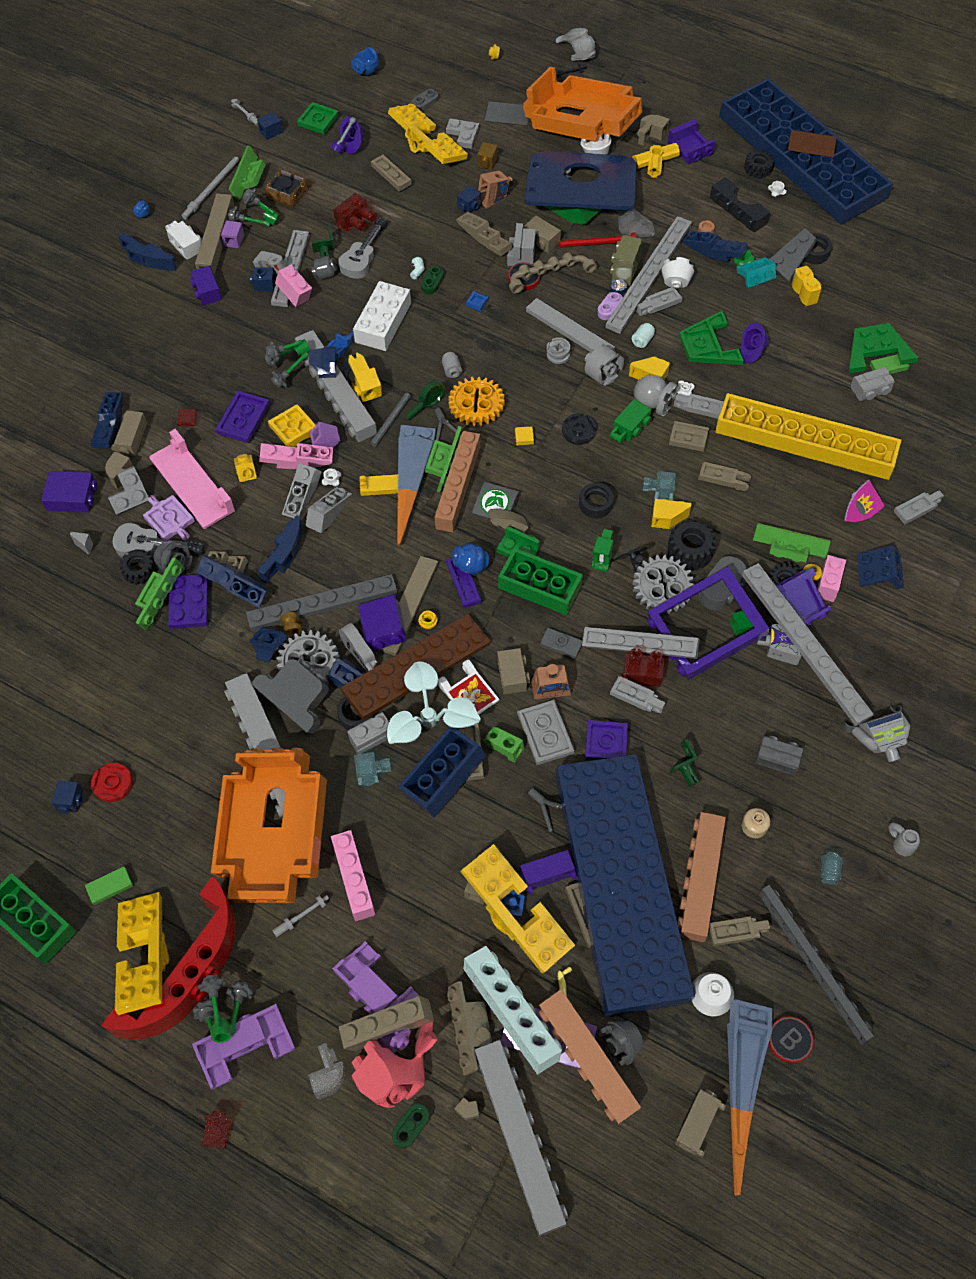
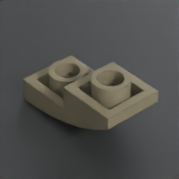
M490 509L488 511L491 517L490 521L497 527L501 526L506 529L510 525L512 528L519 529L522 532L528 529L525 518L514 512L502 509Z
M210 551L208 555L220 563L225 562L241 572H244L248 561L245 556H229L226 552Z

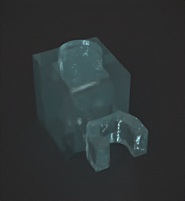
M658 471L656 480L644 477L643 491L653 490L655 491L654 499L672 501L676 473Z
M374 752L354 755L359 785L371 786L379 782V772H391L389 758L376 761Z

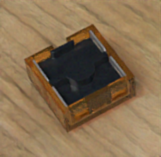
M280 168L274 175V179L270 180L264 187L265 196L293 207L309 188L308 180L306 177Z

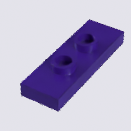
M452 558L446 559L447 567L463 609L481 604V598L472 575L461 571L458 566H455Z

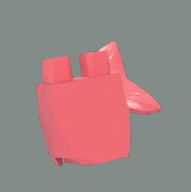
M433 1022L421 1026L414 1057L410 1060L396 1056L389 1048H382L377 1040L368 1041L364 1046L367 1056L359 1055L352 1061L355 1069L352 1077L359 1091L375 1104L387 1108L395 1107V1103L402 1101L404 1098L408 1100L423 1087L425 1082L423 1054L437 1041L436 1035L432 1032Z

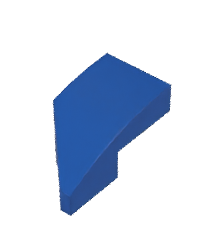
M351 332L348 336L335 334V339L325 347L336 346L337 359H339L354 340V333Z

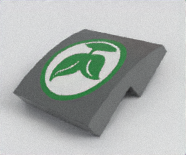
M484 482L472 514L491 519L488 512L490 509L512 511L519 492Z

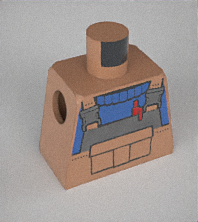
M501 171L480 175L478 191L481 192L482 205L486 209L506 198L508 187L513 185L512 178L510 176L506 177Z
M550 664L547 667L536 669L531 681L534 700L571 695L565 665Z

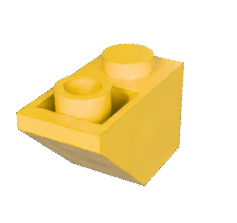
M655 499L651 527L672 528L689 517L691 503Z

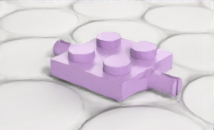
M154 495L149 497L148 501L153 507L144 513L143 517L157 534L166 540L176 534H179L183 540L188 539L190 535L184 529L195 521L173 495L160 502Z

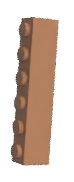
M467 431L462 432L435 514V529L452 533L454 531L480 450V434Z
M701 812L699 819L695 818L693 830L696 831V836L691 838L690 850H693L692 857H688L686 869L690 870L689 877L685 876L683 889L687 890L686 897L682 896L680 903L683 915L678 917L677 921L681 938L703 943L707 938L726 817Z
M562 989L539 1005L541 1007V1010L538 1011L546 1023L548 1021L551 1022L554 1027L551 1030L553 1035L559 1042L563 1040L567 1046L564 1050L571 1061H577L580 1066L578 1072L584 1081L589 1079L593 1085V1088L590 1089L598 1101L601 1099L607 1106L604 1111L610 1120L616 1119L619 1124L640 1109V1104Z

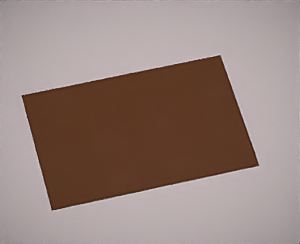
M792 130L788 150L833 157L837 137Z

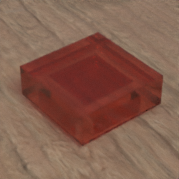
M178 409L177 425L195 426L196 409Z

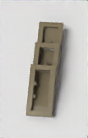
M466 212L456 219L457 223L467 233L494 253L502 256L513 248L511 242L501 238L499 231L489 227L487 220L470 212Z

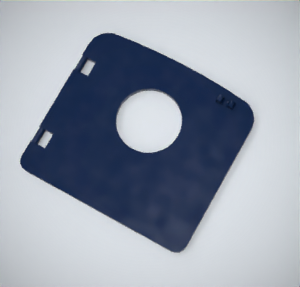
M571 152L535 153L530 157L525 203L538 206L631 210L635 205L636 161L633 158L622 156V154L618 156L614 153L612 155ZM583 166L595 169L600 173V177L591 182H575L567 179L563 173L569 168Z

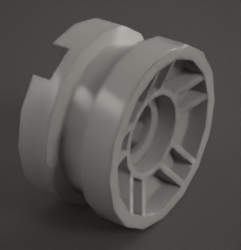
M554 338L551 342H548V360L555 364L567 362L570 358L569 342L564 338Z

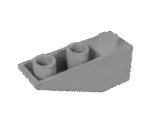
M301 463L298 464L282 515L294 518L296 515L301 517L317 488L321 471Z
M334 488L308 508L306 526L322 533L331 526L351 498L352 493L345 491L343 488Z

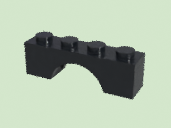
M725 177L712 185L710 199L755 233L768 224L770 211L760 203L745 204L735 197L736 185Z

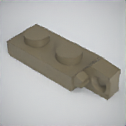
M750 916L709 923L708 929L712 946L755 940L760 938L761 933L769 932L770 926L768 920L756 922V918H751Z

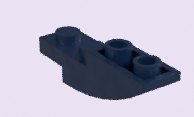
M690 231L683 239V243L696 252L726 262L731 257L741 258L748 249V244L745 242L720 240L718 234L710 232Z
M123 232L118 236L121 246L127 251L130 260L158 270L175 271L177 269L174 256L166 253L159 246H155L152 243L145 246Z
M105 392L97 414L99 421L90 442L92 448H110L111 443L115 442L121 421L123 393Z
M296 515L293 520L287 523L282 533L276 536L275 545L277 549L271 552L270 557L258 569L262 582L267 584L277 571L284 574L294 560L302 536L300 516Z
M207 555L202 557L196 573L227 588L226 591L257 607L261 606L267 589L238 569L225 562L220 563Z

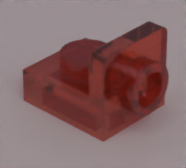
M213 1111L212 1115H205L207 1122L201 1145L225 1150L232 1121L226 1117V1113Z

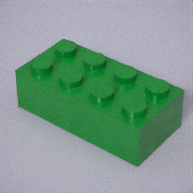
M514 548L498 576V588L567 616L582 587L583 574Z
M12 873L0 884V925L46 965L76 934V931Z

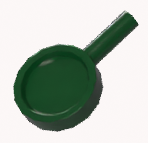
M438 380L428 383L419 394V402L405 416L411 420L423 407L431 408L439 403L445 394V386Z

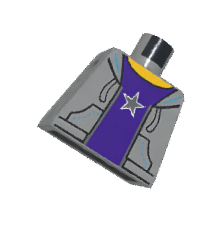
M779 624L771 625L769 635L757 641V645L768 646V657L798 665L801 653Z

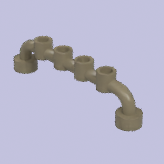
M571 253L564 254L562 260H558L555 256L551 257L547 264H543L540 260L536 261L532 268H528L524 264L519 267L518 272L511 276L509 288L512 293L516 294L522 291L524 287L518 278L523 277V279H527L536 273L542 275L547 270L552 269L556 271L565 265L571 267L576 262H582L585 272L592 273L596 270L597 264L593 259H588L582 255L572 256Z

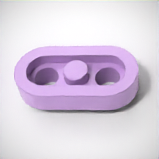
M616 292L609 293L598 306V317L603 320H609L623 299L622 295Z

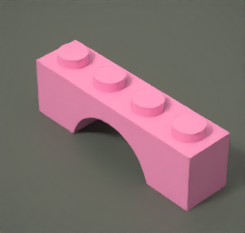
M351 830L331 836L354 920L358 921L374 916V908Z

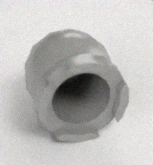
M649 374L637 381L634 387V397L649 408H656V414L665 416L671 408L668 406L671 398L675 399L678 386L674 382H669L666 385L661 377Z

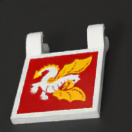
M466 660L463 662L462 668L468 674L467 677L452 687L445 677H441L438 679V687L450 700L458 697L470 700L478 715L496 704L499 698L479 675L471 661Z

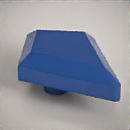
M512 890L500 901L513 917L522 918L525 896L522 894L518 895Z

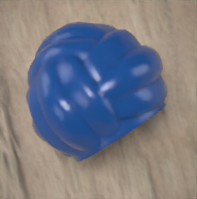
M139 200L132 211L136 217L145 218L149 215L150 209L145 201Z

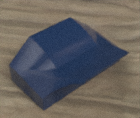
M336 346L309 349V364L316 369L319 378H336Z
M260 627L249 641L255 648L256 659L269 663L276 650L286 642L287 636L283 632Z
M344 658L343 660H335L327 677L334 685L341 688L363 675L362 669Z

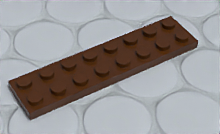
M467 614L342 686L341 692L361 719L364 720L412 692L406 687L404 677L407 670L415 662L420 661L429 664L434 668L438 676L490 645L491 641L470 615Z

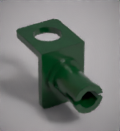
M328 225L330 239L311 242L313 253L320 252L321 257H330L329 250H335L330 225Z
M686 738L680 745L689 760L673 767L670 773L673 774L681 771L688 786L691 787L693 784L695 785L700 782L692 768L693 763L698 757Z

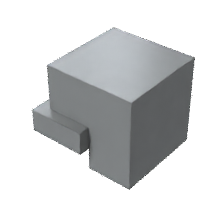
M516 223L515 238H509L513 248L509 250L507 255V266H513L522 262L533 264L536 229H524L523 224Z

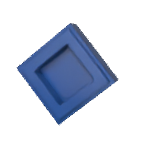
M473 291L466 301V306L481 312L488 302V297Z

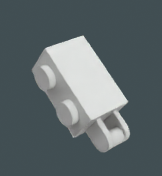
M173 221V223L165 226L169 241L187 260L198 254L202 239L193 232L190 226H187L183 221L180 223Z

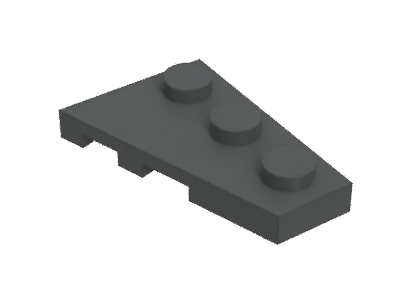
M803 229L770 258V260L775 262L776 272L789 284L792 281L795 269L800 268V264L816 243V238L807 229Z

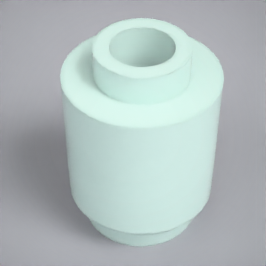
M649 323L642 324L632 336L634 345L644 348L654 336V327Z

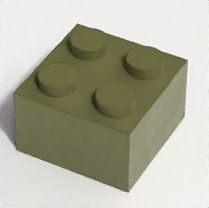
M623 235L621 241L617 242L616 253L613 252L611 258L613 263L610 269L612 281L614 279H622L628 286H631L639 264L642 239Z

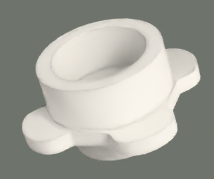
M775 181L772 185L768 186V189L772 192L771 195L774 197L786 194L784 183L781 181Z
M679 381L677 394L681 396L690 395L695 387L694 384Z
M335 469L324 471L322 484L325 486L328 484L338 486L341 473Z

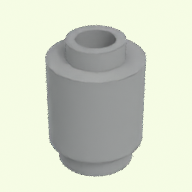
M453 352L445 353L442 357L445 374L449 378H456L462 372L458 356Z

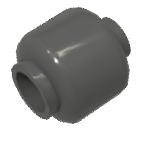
M323 256L314 260V266L312 267L314 276L324 280L335 275L337 267L333 258Z

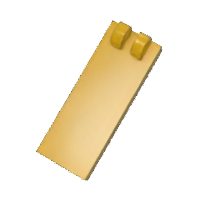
M398 474L359 477L361 496L398 493Z

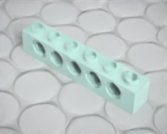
M487 946L465 957L464 971L537 1075L559 1062L562 1052L559 1041L551 1037L546 1023L543 1020L540 1021L536 1016L533 1005L527 1003L523 998L521 989L513 984L509 972L500 966L496 954L490 952ZM489 971V972H492L493 974L487 975V974H485L484 972ZM501 988V989H504L505 991H504V992H499V991H497L496 989ZM509 1006H516L518 1009L513 1010ZM527 1023L530 1027H523L521 1024ZM540 1041L543 1043V1045L538 1046L533 1042Z

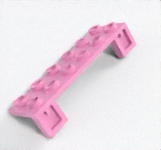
M176 429L170 431L171 444L152 454L149 458L202 528L206 529L235 512L232 500L222 487L219 489L189 453L185 440Z

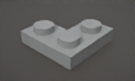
M449 119L446 134L459 136L457 144L461 147L472 149L479 130V123Z
M134 466L117 473L124 490L108 497L116 514L148 501L149 497Z

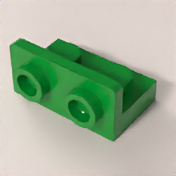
M507 526L505 536L497 547V553L509 558L512 550L516 548L536 556L539 552L540 541L532 535H526L516 528Z

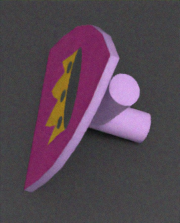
M867 480L852 494V499L846 510L845 521L858 522L866 520L885 506L870 480Z

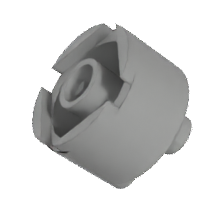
M600 344L598 348L592 353H588L585 357V373L604 386L611 384L618 377L616 373L619 369L622 370L624 365L623 357L605 344Z

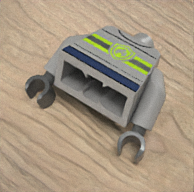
M898 705L895 710L890 706L888 715L859 724L860 727H856L851 720L852 726L845 722L844 730L852 733L874 753L885 751L888 762L900 759L897 747L907 744L910 724L901 712L902 707Z

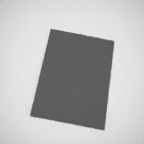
M489 101L484 121L528 125L529 118L525 117L523 105Z

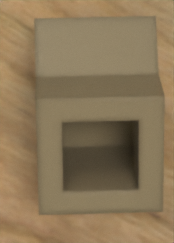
M463 1098L454 1109L465 1121L479 1118L476 1101L468 1102Z

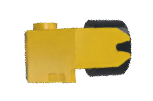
M362 354L349 355L343 361L341 367L357 397L362 402L382 396L381 384L375 368L370 369Z

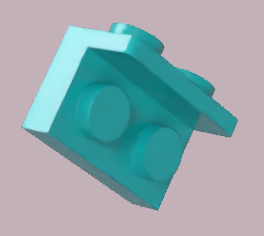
M764 257L738 266L737 273L745 278L746 287L749 288L775 279L776 265L774 261Z

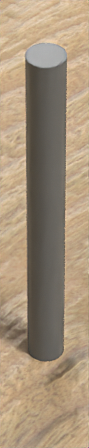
M409 393L403 395L370 442L372 446H377L411 397Z

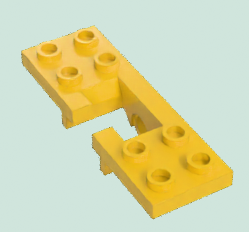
M414 104L389 108L388 114L406 130L405 137L408 138L409 147L413 153L420 151L423 153L430 152L442 164L467 159L468 153L446 133H438L437 139L433 140L425 135L434 131L436 124Z
M494 844L460 871L487 904L485 908L489 911L494 925L501 932L508 935L512 941L515 939L542 974L575 946L541 902L530 910L534 917L522 927L500 900L513 889L519 895L528 886Z
M159 892L118 903V950L121 952L148 944V964L130 969V964L127 960L116 963L115 1011L118 1015L162 1003V972L165 971V965L169 963V954L165 943V935L162 932V896Z

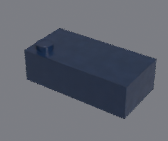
M449 726L398 787L408 799L435 818L483 761L486 754L479 744L457 729Z

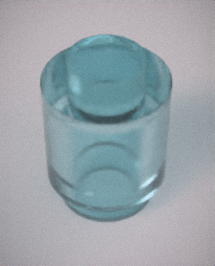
M827 852L826 855L821 857V882L829 885L839 884V880L842 877L843 858L839 857L838 853Z

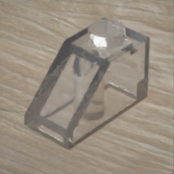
M634 208L618 218L619 230L622 234L631 235L632 232H635L636 238L655 235L653 223Z

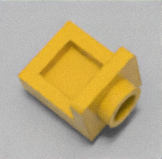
M242 454L234 458L240 482L257 478L252 455Z

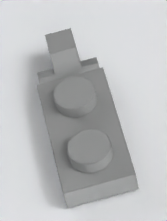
M674 287L646 297L641 304L637 305L636 312L639 316L646 315L648 312L652 314L681 303L682 297Z
M691 393L685 396L676 395L674 406L684 411L719 419L724 404L723 401Z
M940 491L931 495L924 492L897 506L894 509V513L904 524H907L934 510L944 495Z
M621 676L617 678L610 691V695L650 712L652 710L661 714L665 707V702L657 699L658 696L654 694V691Z

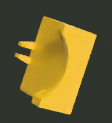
M298 404L268 421L270 428L282 440L285 446L296 447L297 443L311 438L310 431L316 426Z

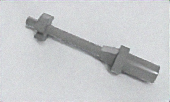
M232 99V107L235 109L239 108L246 114L249 122H253L258 126L256 115L248 113L240 106L239 103L241 102L238 99Z
M319 895L316 897L317 902L290 921L288 918H285L282 924L272 930L274 935L278 937L288 929L291 931L294 928L293 923L319 905L322 908L326 906L324 902L329 897L326 895L321 898Z

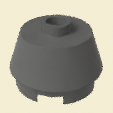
M182 541L163 542L155 550V564L164 573L171 559L176 558L183 565L182 573L184 570H188L192 563V556L188 550L189 547Z
M630 1021L608 1022L599 1032V1038H603L606 1046L602 1050L613 1064L617 1062L620 1066L629 1065L643 1049L642 1036L638 1028Z

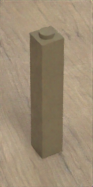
M216 194L195 262L196 269L210 266L213 276L215 275L223 248L221 233L226 221H229V210L235 207L232 195Z

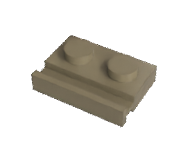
M674 421L669 445L704 452L709 427Z

